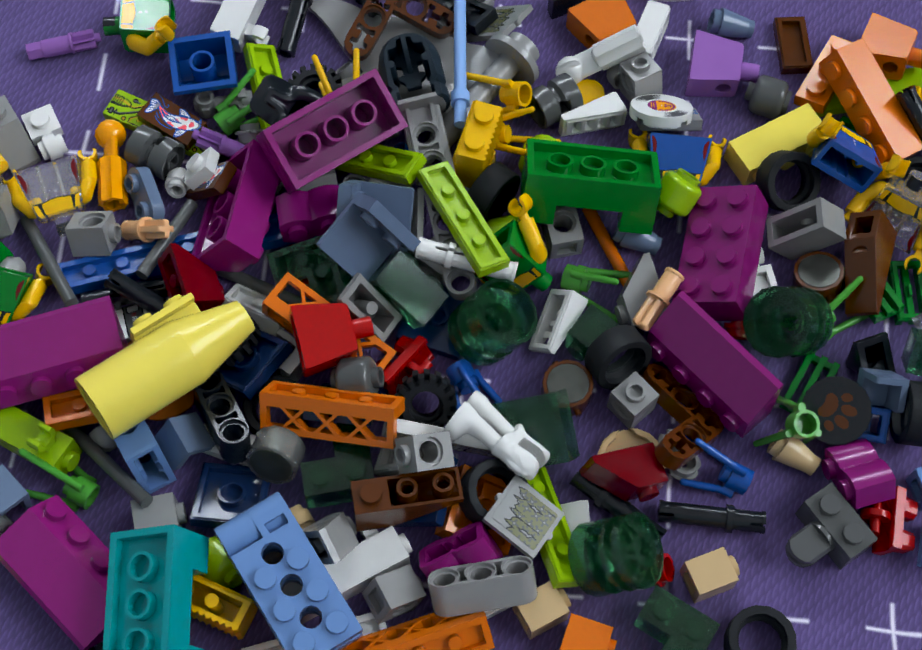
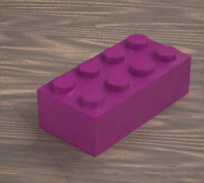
M374 68L262 130L256 136V139L288 194H291L408 127V124L377 69Z
M758 185L700 187L702 195L689 213L678 272L685 279L673 294L672 301L681 291H684L715 321H749L769 205Z

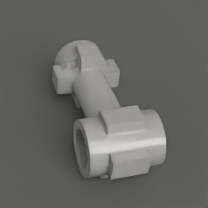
M243 88L231 102L229 108L235 104L239 107V110H242L249 105L253 97L252 90ZM212 91L198 92L195 94V98H193L195 112H198L202 118H212L217 112L215 107L223 102L227 96L214 97Z

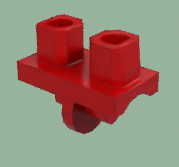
M420 334L415 340L403 335L395 343L394 350L397 351L396 355L398 358L393 363L390 362L383 370V387L388 390V395L396 394V387L398 383L402 384L404 376L412 377V371L418 370L419 374H423L424 369H430L433 366L431 361L435 357L427 346V339ZM380 359V360L376 363L377 366H378V364L382 361V359Z
M896 486V498L871 505V508L860 510L861 519L870 524V530L878 538L872 545L873 554L881 556L891 552L906 553L914 550L916 536L903 529L904 521H912L917 516L918 503L906 497L907 488Z

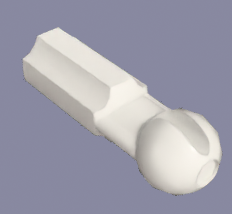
M634 24L593 44L591 48L574 56L562 58L555 68L556 77L566 73L577 84L592 74L601 70L605 71L646 51V44L638 27Z

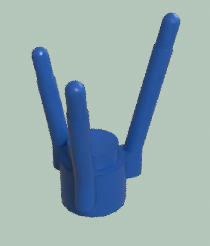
M468 359L456 361L447 368L445 373L450 380V384L455 389L457 410L461 406L457 392L460 391L461 395L473 393L476 390L481 392L478 388L480 385L507 417H513V412L484 380L479 370L473 369Z
M686 436L691 442L701 447L704 452L724 464L718 476V480L723 482V484L720 486L682 478L679 481L681 485L720 493L728 498H731L734 492L743 495L747 491L754 476L753 470L731 460L700 438H696L694 442Z

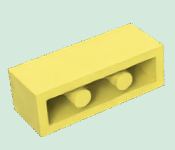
M809 103L729 141L723 158L741 184L748 185L756 181L758 168L762 161L771 153L787 150L803 152L812 157L814 148L807 144V136L822 121ZM787 162L780 169L787 170L795 163Z

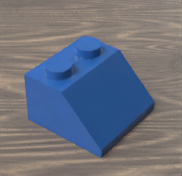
M230 30L178 37L168 42L174 96L238 87L237 65Z

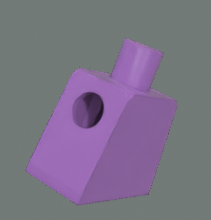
M696 30L691 49L685 96L733 97L736 94L739 81L756 83L760 65L742 62L744 45L742 43Z

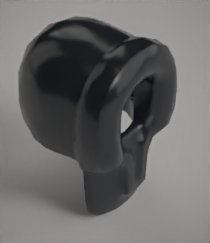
M271 74L265 76L250 101V109L259 118L273 125L322 98L323 95L310 87L293 85Z

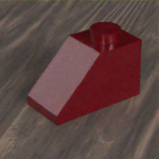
M170 243L157 261L169 299L178 294L183 297L191 292L195 297L194 302L200 311L220 306L225 301L224 289L219 283L216 271L177 243Z
M653 442L591 456L579 470L582 477L624 501L639 498L640 502L651 500L660 494L659 490L669 481L663 465L655 457Z

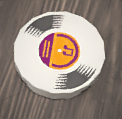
M646 94L631 100L629 115L634 121H637L638 118L643 119V124L647 127L677 129L681 127L682 122L686 125L691 123L694 108L691 103L675 96Z

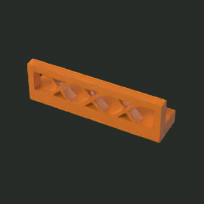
M287 272L262 302V313L294 336L289 318L290 306L326 304L330 302ZM289 284L300 292L301 303L287 304L278 296ZM305 296L313 302H306ZM375 335L363 338L367 342H361L358 339V355L356 357L363 356L362 348L376 347L385 354V357L377 366L382 367L383 370L397 353L396 350Z
M275 380L259 392L260 431L262 432L278 428L298 437L394 449L396 447L397 418L405 411V397L339 390L331 387ZM270 407L281 408L290 419L285 424L271 422ZM304 411L313 412L323 424L318 428L309 427L300 418V415ZM337 416H346L357 428L351 433L342 432L333 420ZM372 420L387 422V437L375 436L366 425Z
M484 611L454 617H440L433 612L362 636L342 650H490L495 648Z

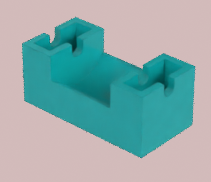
M175 524L112 532L110 534L103 650H204L189 644L193 576L208 573L209 537Z

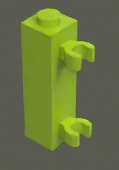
M15 406L0 410V446L26 459L18 453L19 449L24 448L65 474L76 468L83 451L74 438L59 430L55 431L54 428Z

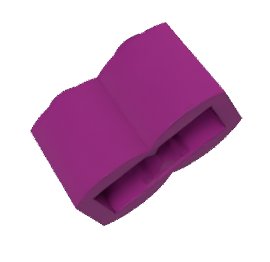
M322 185L309 191L297 190L291 194L285 192L275 197L283 242L300 243L315 236L324 235L336 220L339 185Z
M861 438L844 445L825 448V459L821 461L823 474L827 480H832L837 486V490L851 507L859 509L896 498V478L888 464L879 458L874 447L867 439Z
M476 522L461 528L451 537H445L430 543L419 551V568L428 579L430 573L437 569L503 558V554L484 524Z

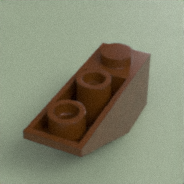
M882 209L856 212L850 215L846 231L847 239L844 240L845 288L858 276H862L863 281L845 299V314L847 317L879 315L897 236L896 230Z
M458 466L350 481L357 532L395 526L464 501Z

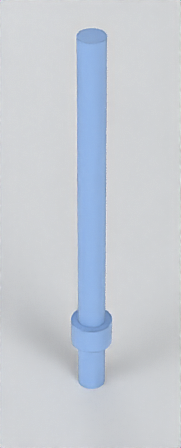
M454 0V89L451 91V106L454 108V127L458 129L464 128L467 119V108L470 106V92L467 90L466 0Z

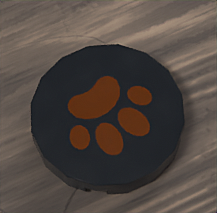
M843 376L826 377L815 382L806 391L802 401L806 406V410L813 411L819 418L822 435L815 438L830 445H844L858 439L867 430L872 418L871 401L866 390L856 381Z

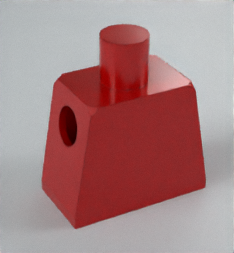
M346 303L290 306L289 318L304 377H309L334 367L342 358L356 357L358 352L357 340L374 336L371 317L366 316L351 320Z

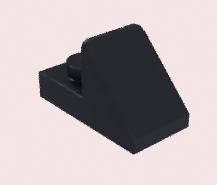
M882 332L853 342L845 363L846 367L856 371L857 375L859 374L860 367L895 372L888 333Z

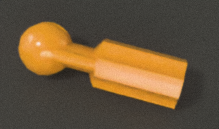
M106 119L98 125L94 135L96 142L103 148L104 156L97 161L98 206H101L105 211L113 210L115 212L125 209L128 205V193L124 186V178L127 175V162L119 156V148L126 140L127 133L125 127L119 121Z

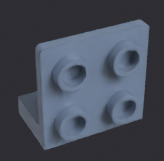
M352 179L339 184L336 219L355 195L361 192L378 200L411 232L414 188ZM400 247L398 250L393 249L391 253L407 254L409 250Z
M358 192L320 238L317 246L352 278L356 273H360L368 281L393 249L398 250L400 247H403L413 252L421 241L378 200Z

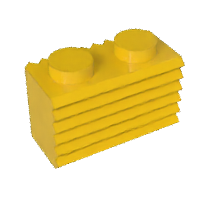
M477 100L472 102L454 153L456 174L477 179L489 166L495 152V147H497L500 131H502V107Z
M201 575L193 576L192 618H197L199 622L204 621L206 625L210 624L212 628L217 627L219 631L223 630L225 634L230 633L232 637L236 636L238 640L243 639L258 610L253 599Z

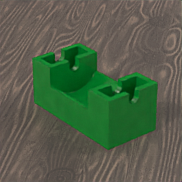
M527 138L520 196L523 193L531 196L533 206L528 211L529 217H534L536 223L553 225L557 205L618 212L619 232L652 234L662 189L657 152Z

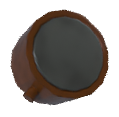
M813 251L802 255L795 263L792 289L796 298L800 302L812 307L829 305L842 292L844 279L842 262L828 252Z
M562 360L552 362V365L544 373L540 392L542 403L547 410L556 416L565 418L574 415L576 417L581 416L588 406L592 395L594 383L591 373L584 365L577 361Z

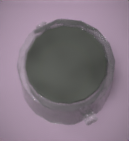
M276 425L260 429L256 433L257 436L246 455V463L249 469L266 482L274 484L291 482L295 478L306 454V447L302 439L291 430Z

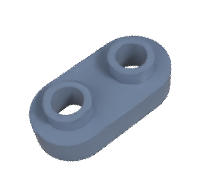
M146 166L130 168L124 178V186L127 193L131 196L137 220L145 216L152 217L153 219H164V204L150 169Z

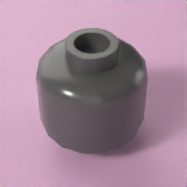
M761 75L756 83L749 82L744 99L749 101L748 110L751 113L769 119H776L780 114L784 115L786 113L793 92L788 90L789 85L786 81L768 75Z
M370 356L342 358L338 361L336 367H333L331 370V388L378 393L379 388L384 386V372L382 367H377L375 360Z

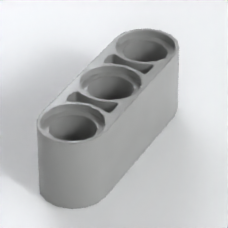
M522 555L440 568L431 572L427 579L433 611L440 617H454L525 605L534 601L538 595L533 561L531 558Z

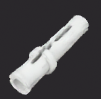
M423 237L419 238L421 242L416 248L415 258L443 264L444 268L449 270L451 267L475 273L460 247H456L457 243L450 242L448 245ZM510 261L508 268L486 276L513 283L519 262Z

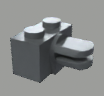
M831 482L804 501L795 515L804 524V527L790 537L785 549L788 559L798 567H809L828 554L841 570L866 552L878 538Z

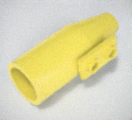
M191 292L183 297L180 294L175 295L163 304L162 310L153 315L150 312L143 314L133 322V327L130 328L132 344L74 379L84 401L110 438L114 440L204 383L255 330V326L245 308L238 301L200 311L194 302L195 297Z

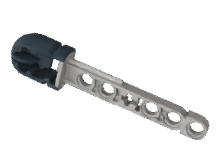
M417 33L397 35L389 39L382 47L379 55L378 71L408 124V127L404 128L408 150L423 153L427 161L431 159H437L441 162L448 160L455 171L442 118V113L450 107L451 99L449 91L445 86L446 79L440 56L433 43L425 36ZM423 64L425 72H419L418 66ZM397 70L403 71V76L400 78L398 77ZM425 78L430 81L431 93L401 100L399 93L400 84L406 86L408 92L422 89V82ZM424 131H431L435 134L434 140L428 144L420 143L418 136ZM416 177V178H415V180H416V185L420 186L421 183L419 182L418 178ZM424 190L435 241L448 245L450 242L457 243L449 230L444 231L438 228V222L442 217ZM441 264L449 295L456 300L471 298L476 291L474 272L451 267L449 270ZM464 276L470 280V285L466 290L457 291L452 288L453 280L456 277Z

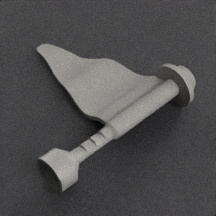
M313 0L312 5L308 7L309 10L326 26L345 53L344 41L361 8L342 0ZM366 14L364 17L365 23L371 27L378 26L382 21L379 15L372 18ZM391 17L367 59L360 61L361 72L363 73L374 68L378 70L380 52L389 39L404 33H417L425 36L435 46L441 59L446 79L445 86L449 91L451 99V91L454 89V37L449 36L445 39H438L398 17ZM362 31V35L357 43L351 41L353 50L355 48L365 50L363 47L364 38L367 35L365 32ZM512 32L509 36L494 34L488 39L485 46L466 42V72L499 79L526 81L532 85L539 77V68L536 61L539 59L540 54L536 45L522 33ZM423 64L418 66L419 72H425ZM397 70L399 78L403 76L402 70ZM427 78L422 82V89L408 92L407 87L401 84L399 88L401 100L432 92L430 81ZM467 79V90L470 92V106L467 108V117L473 101L477 100L490 104L499 94L501 86ZM450 102V107L442 113L449 147L451 148L460 138L463 129L454 127V108ZM430 131V137L424 144L434 140L435 134ZM436 159L427 161L424 168L429 167ZM370 179L368 181L374 183L411 187L409 185L395 183L382 179Z

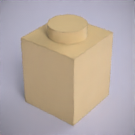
M721 547L685 561L680 569V573L693 602L697 603L733 589L739 581L738 575H740V570L735 558L732 555L728 556L725 548Z
M551 581L537 587L538 595L534 601L512 607L530 640L568 619L570 613L568 607L571 606L570 599L563 588L553 589Z

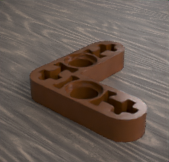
M366 0L346 35L344 51L353 60V44L351 41L357 43L363 31L367 35L363 42L365 50L359 48L360 61L367 59L392 15L435 38L445 39L454 32V13L433 0H386L384 8L379 5L381 0ZM412 1L419 2L423 6V12L418 16L410 15L406 10L408 3ZM431 9L433 10L432 18L429 17L428 23H426L424 20L427 17L428 10ZM370 12L379 14L382 19L381 23L376 27L368 26L364 21L366 14ZM442 17L446 18L447 26L438 29L436 27V20L440 21Z
M652 363L648 365L641 377L659 394L657 403L680 424L663 437L654 449V454L659 463L664 467L677 470L703 451L701 447L691 442L686 436L694 442L696 438H700L711 445L723 431L724 425L720 417L710 408L701 405L695 394L685 385L676 381L668 369L659 364Z

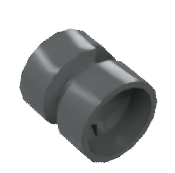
M562 73L549 80L547 87L540 85L532 89V100L527 107L533 106L535 108V111L530 113L531 117L540 128L546 129L559 122L562 114L584 104L582 94L576 82L570 75Z
M140 125L132 132L126 143L124 158L136 167H148L152 175L166 181L169 171L181 167L186 151L182 143L169 136L163 137L159 131L147 125Z

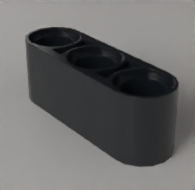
M216 370L204 383L193 389L195 404L221 457L228 463L239 464L246 461L252 452L249 426L223 375L219 370Z

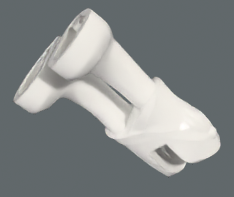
M478 390L473 392L467 401H464L443 430H450L452 442L465 434L477 438L486 445L494 456L503 461L509 469L526 480L534 479L539 468L543 467L550 458V452L530 437L522 424H517L513 427L490 403L489 399Z

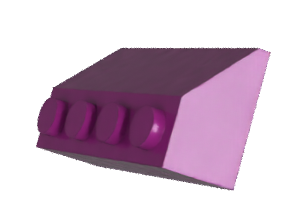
M254 139L225 161H230L235 165L237 171L224 194L208 198L193 247L192 255L215 271L240 272L250 264H256L264 251L262 243L264 236L270 228L268 220L276 204L275 194L281 180L261 145Z
M681 291L674 298L648 332L646 341L652 347V357L656 361H662L671 370L676 381L682 385L686 384L695 393L701 405L711 408L720 417L722 424L729 431L736 432L743 438L771 413L784 384L684 291Z
M109 295L0 325V410L76 389L77 386L74 382L76 377L128 346Z
M55 495L30 507L0 536V562L80 650H88L103 641L109 549L58 495Z

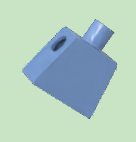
M145 420L114 439L137 483L149 494L177 480ZM148 453L151 455V459L148 462L140 463L138 458Z

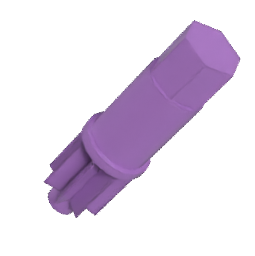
M92 28L73 33L69 32L67 35L25 44L26 52L30 61L68 53L75 54L98 48L97 42H101L102 37L100 32L94 33Z
M202 126L201 131L194 129L191 138L197 140L195 146L205 150L211 146L220 155L230 158L245 146L243 143L228 138L225 134L223 135Z

